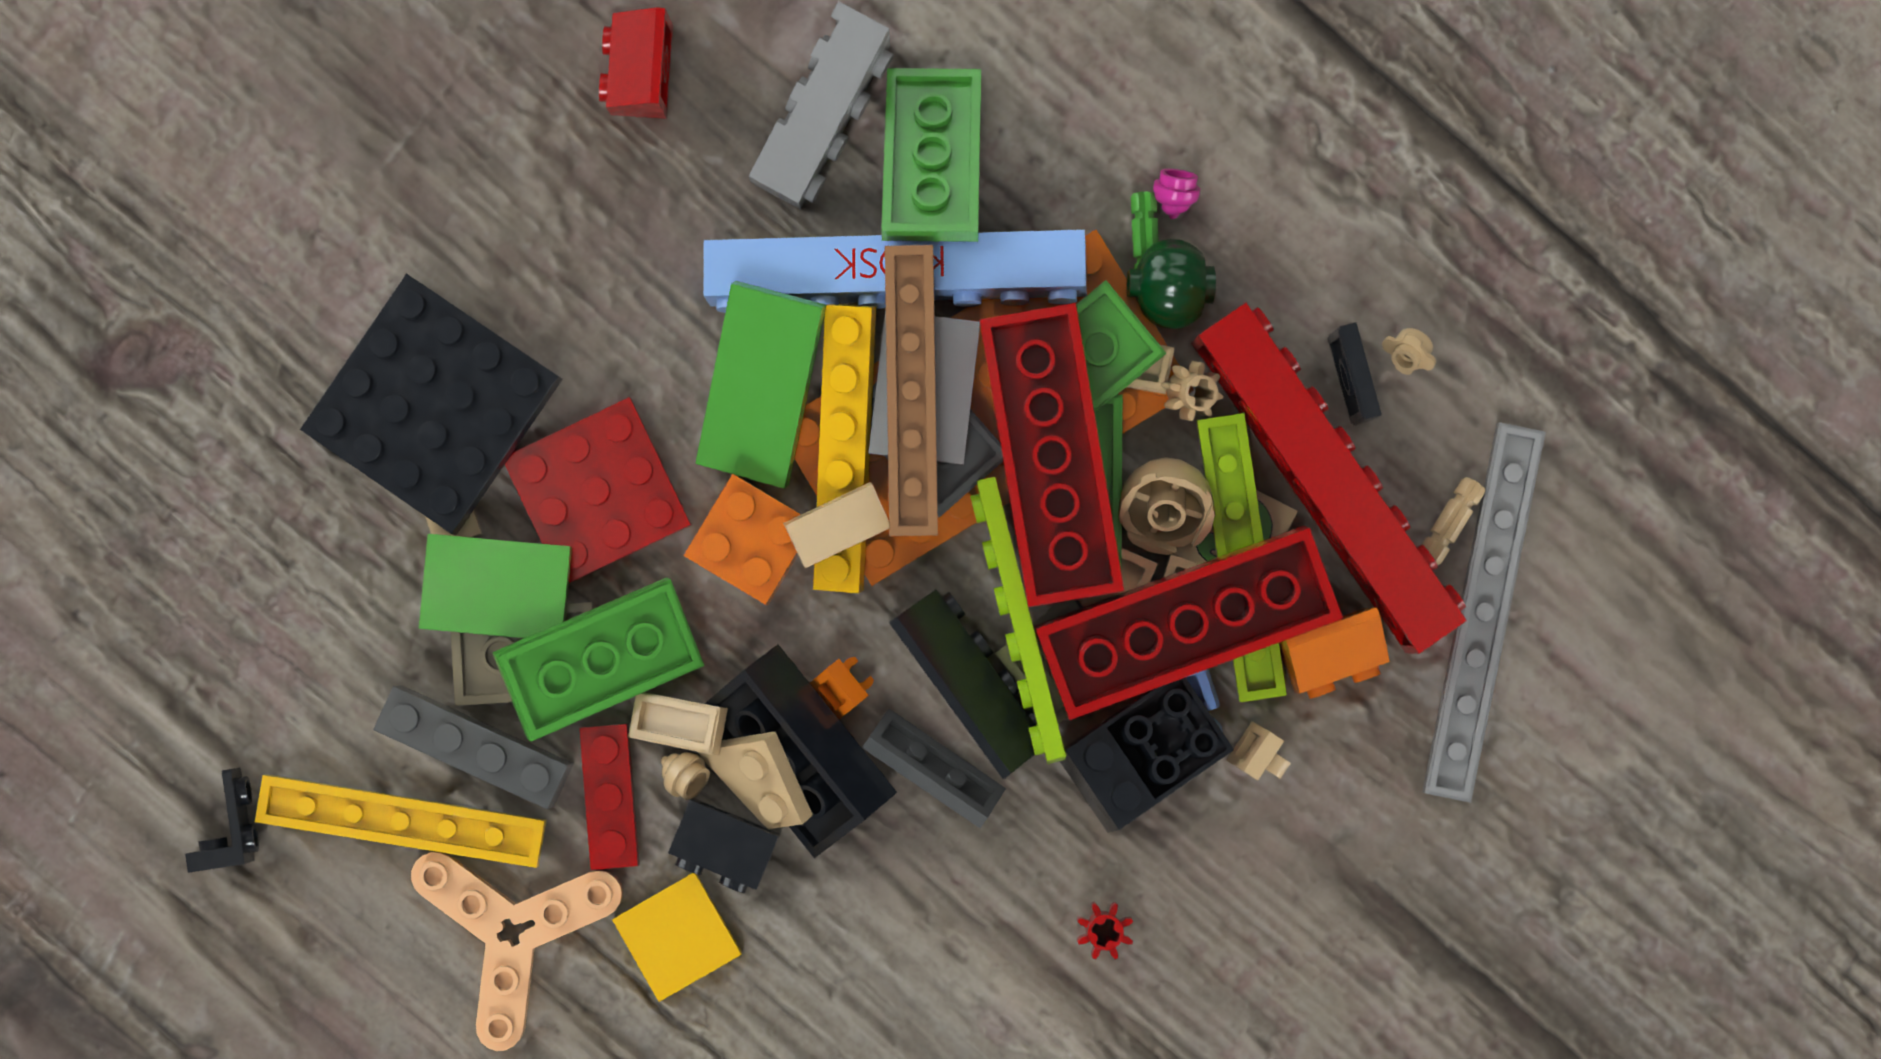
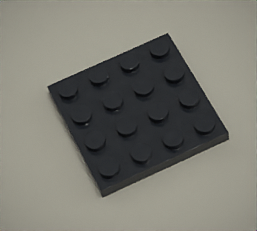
M406 273L300 430L437 525L456 536L563 379Z

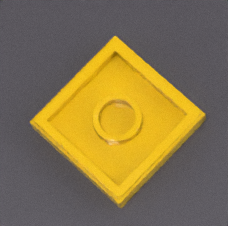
M695 873L689 874L612 919L658 1002L742 955V951L698 874Z

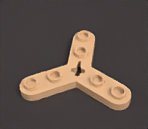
M433 851L424 854L415 862L411 870L413 887L422 897L485 943L476 1018V1034L484 1046L495 1051L508 1050L515 1046L523 1037L526 1027L535 948L609 916L618 909L624 893L622 883L616 875L599 869L590 871L516 904L448 853ZM510 918L514 925L533 920L535 925L527 928L518 936L519 944L514 945L511 939H501L499 932L505 928V919Z

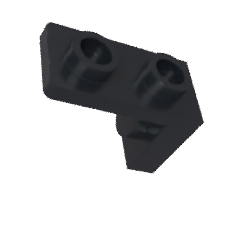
M240 767L222 770L232 845L228 846L227 837L198 841L199 850L185 854L188 873L242 865L255 861L253 852L259 851V836L256 825L254 823L249 824L247 805L252 804V788L248 776L242 777Z

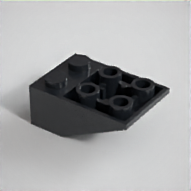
M1185 677L1148 691L1064 747L1066 760H1062L1060 763L1109 833L1121 830L1234 751V748Z

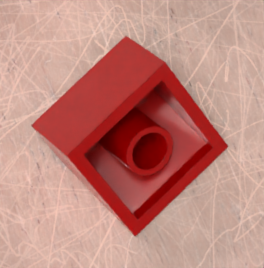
M654 7L613 13L612 27L604 26L602 53L603 55H610L608 73L600 74L599 101L606 102V109L610 115L667 119L673 24L666 8Z

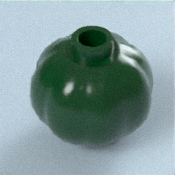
M1180 239L1161 240L1151 245L1144 252L1136 269H1128L1126 281L1127 297H1136L1143 315L1151 323L1161 328L1181 329L1189 326L1201 317L1205 304L1214 303L1216 293L1215 267L1206 266L1203 253L1192 244Z

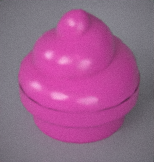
M1162 169L1159 179L1154 181L1153 191L1155 198L1162 204V210L1165 214L1169 215L1170 219H1176L1199 199L1201 188L1197 186L1198 176L1196 174L1180 169Z

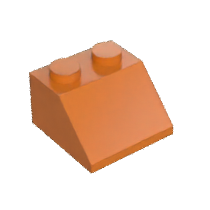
M1377 607L1363 608L1343 615L1342 620L1279 642L1280 653L1295 693L1301 694L1307 691L1309 699L1335 691L1334 681L1352 676L1353 682L1358 683L1381 674L1378 666L1388 663L1390 660L1381 617Z

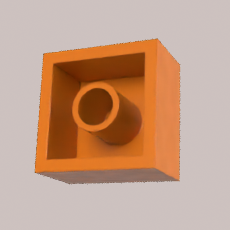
M732 474L683 556L761 603L769 605L798 557L783 523L801 514Z

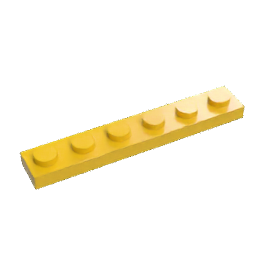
M840 304L826 305L816 507L869 482V444L871 436L876 307ZM866 540L814 564L813 590L861 593L864 591Z
M268 774L262 775L255 822L534 868L539 867L546 826L545 819Z

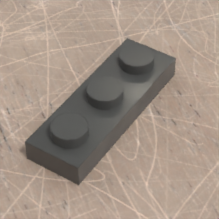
M891 709L887 710L862 747L979 828L988 819L1006 790L1005 787Z

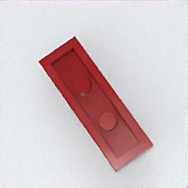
M628 724L581 727L579 732L590 870L639 866L630 738L628 737L629 726Z

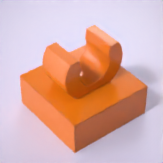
M850 657L843 663L840 659L836 660L810 682L838 719H841L869 696L866 690L874 682V679L869 676L859 683L851 674L850 669L858 662L856 657Z

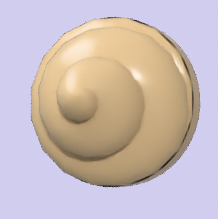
M692 752L673 753L668 757L663 756L661 759L664 787L672 796H681L685 800H690L697 796L707 784L710 771L705 767V761L699 755Z

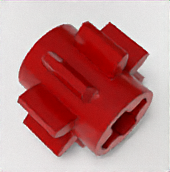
M1092 902L1091 909L1094 914L1089 919L1084 917H1077L1076 919L1081 926L1086 927V934L1080 935L1076 939L1077 943L1086 944L1091 942L1093 945L1091 951L1092 959L1096 960L1101 950L1109 951L1116 960L1118 959L1116 947L1121 942L1129 945L1133 943V940L1128 935H1125L1123 930L1133 920L1131 917H1124L1120 920L1116 917L1118 911V904L1116 902L1110 905L1108 911H1100L1099 906ZM1106 918L1112 919L1111 926L1117 934L1114 938L1106 936L1103 942H1098V935L1092 927L1095 923L1103 925Z

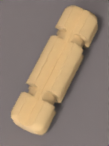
M1466 477L1460 481L1454 491L1456 497L1449 499L1430 530L1433 533L1432 536L1426 537L1422 543L1431 553L1437 565L1444 561L1450 551L1447 548L1449 543H1455L1472 515L1473 510H1471V507L1478 505L1485 493V488L1471 478Z

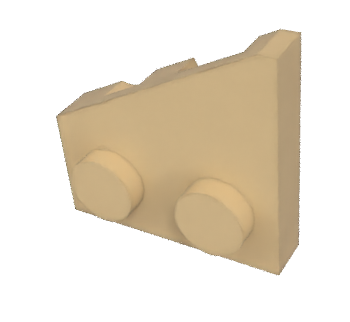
M775 731L722 740L719 755L699 752L700 757L704 759L705 763L767 829L802 825L813 816Z

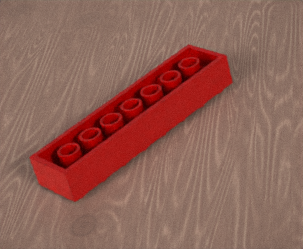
M1244 303L1199 334L1191 343L1210 372L1221 376L1217 382L1237 411L1245 413L1246 424L1372 606L1377 607L1381 619L1401 648L1408 654H1420L1467 621L1461 613L1466 608L1464 601L1451 584L1444 587L1433 572L1438 568L1435 559L1423 544L1416 547L1406 533L1411 526L1396 505L1390 508L1386 505L1378 493L1383 489V485L1374 471L1368 465L1361 468L1352 456L1351 452L1356 449L1353 441L1340 425L1334 429L1323 413L1329 409L1320 393L1313 386L1306 389L1296 373L1301 371V367L1287 347L1279 350L1269 336L1274 329L1268 318L1259 307L1251 310L1248 304Z

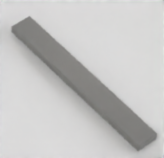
M1501 422L1496 424L1484 483L1485 493L1481 498L1461 597L1466 605V608L1461 613L1467 621L1456 628L1454 632L1422 793L1471 803L1546 433L1544 431Z

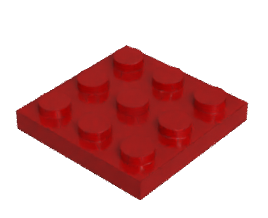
M630 397L513 452L505 463V467L542 544L572 547L569 584L692 526Z

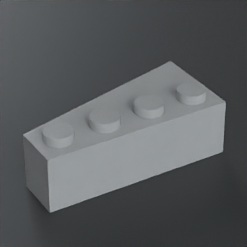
M840 1L837 2L830 16L836 20V27L830 37L824 35L823 38L820 37L817 41L808 65V69L812 70L808 78L802 76L796 82L785 107V110L789 113L785 120L779 118L775 123L749 174L752 184L800 210L806 200L813 203L819 195L826 180L820 173L828 159L836 162L849 138L843 134V131L851 117L856 120L860 119L871 98V95L865 91L874 76L879 79L884 76L894 56L893 53L888 51L890 48L889 28Z

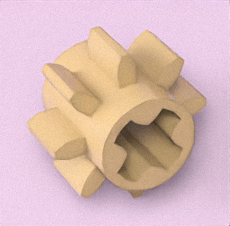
M1192 361L1189 365V371L1183 366L1173 365L1174 375L1168 382L1161 383V387L1167 389L1166 392L1169 398L1164 407L1171 410L1180 409V419L1193 421L1196 412L1202 416L1211 417L1212 410L1210 408L1215 404L1216 400L1223 399V395L1218 393L1216 385L1221 376L1212 372L1204 374L1205 365L1201 362ZM1190 386L1196 387L1194 396L1189 395Z

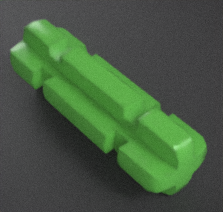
M1150 191L1136 192L1131 196V214H1135V219H1132L1133 258H1137L1134 269L1137 268L1144 252L1151 245L1159 242L1158 218H1154V213H1157V200L1154 192Z

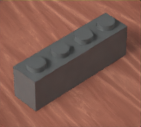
M403 685L392 687L373 729L378 733L545 809L555 806L574 764Z

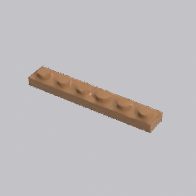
M933 245L885 246L889 536L938 535Z

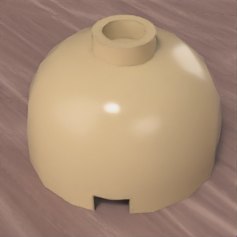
M1168 457L1153 459L1135 469L1124 482L1119 502V520L1127 530V537L1136 546L1152 553L1175 554L1178 547H1184L1192 543V548L1199 545L1210 533L1215 517V505L1211 488L1203 474L1189 463L1181 459Z

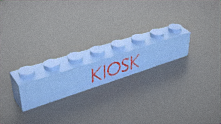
M1085 230L978 233V242L882 241V235L704 240V298L710 306H716L718 312L725 313L731 283L740 281L825 305L858 303V306L876 307V309L886 307L885 246L933 245L934 301L953 300V305L973 307L981 305V299H1001V304L1017 306L1028 304L1029 298H1048V302L1052 304H1072L1077 302V297L1087 296Z

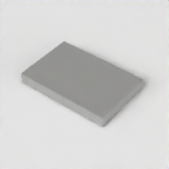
M886 310L869 444V454L888 456ZM934 316L937 462L964 465L980 321Z

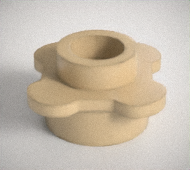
M1413 328L1403 329L1397 338L1388 336L1382 343L1384 351L1391 354V360L1396 369L1403 374L1410 375L1417 369L1429 371L1436 364L1435 357L1431 355L1433 351L1432 341L1420 330Z

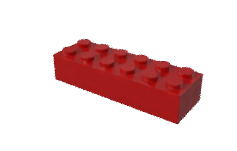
M1076 303L980 319L1028 607L1124 591Z
M1301 526L1035 625V629L1068 718L1071 720L1342 620L1343 617L1311 530L1307 526Z

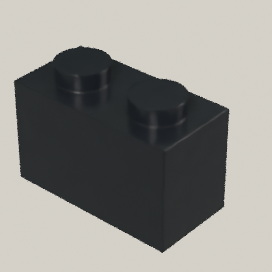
M692 798L688 803L668 854L678 857L675 862L676 866L701 875L705 868L721 875L720 884L735 891L745 893L748 887L755 890L759 887L780 833Z

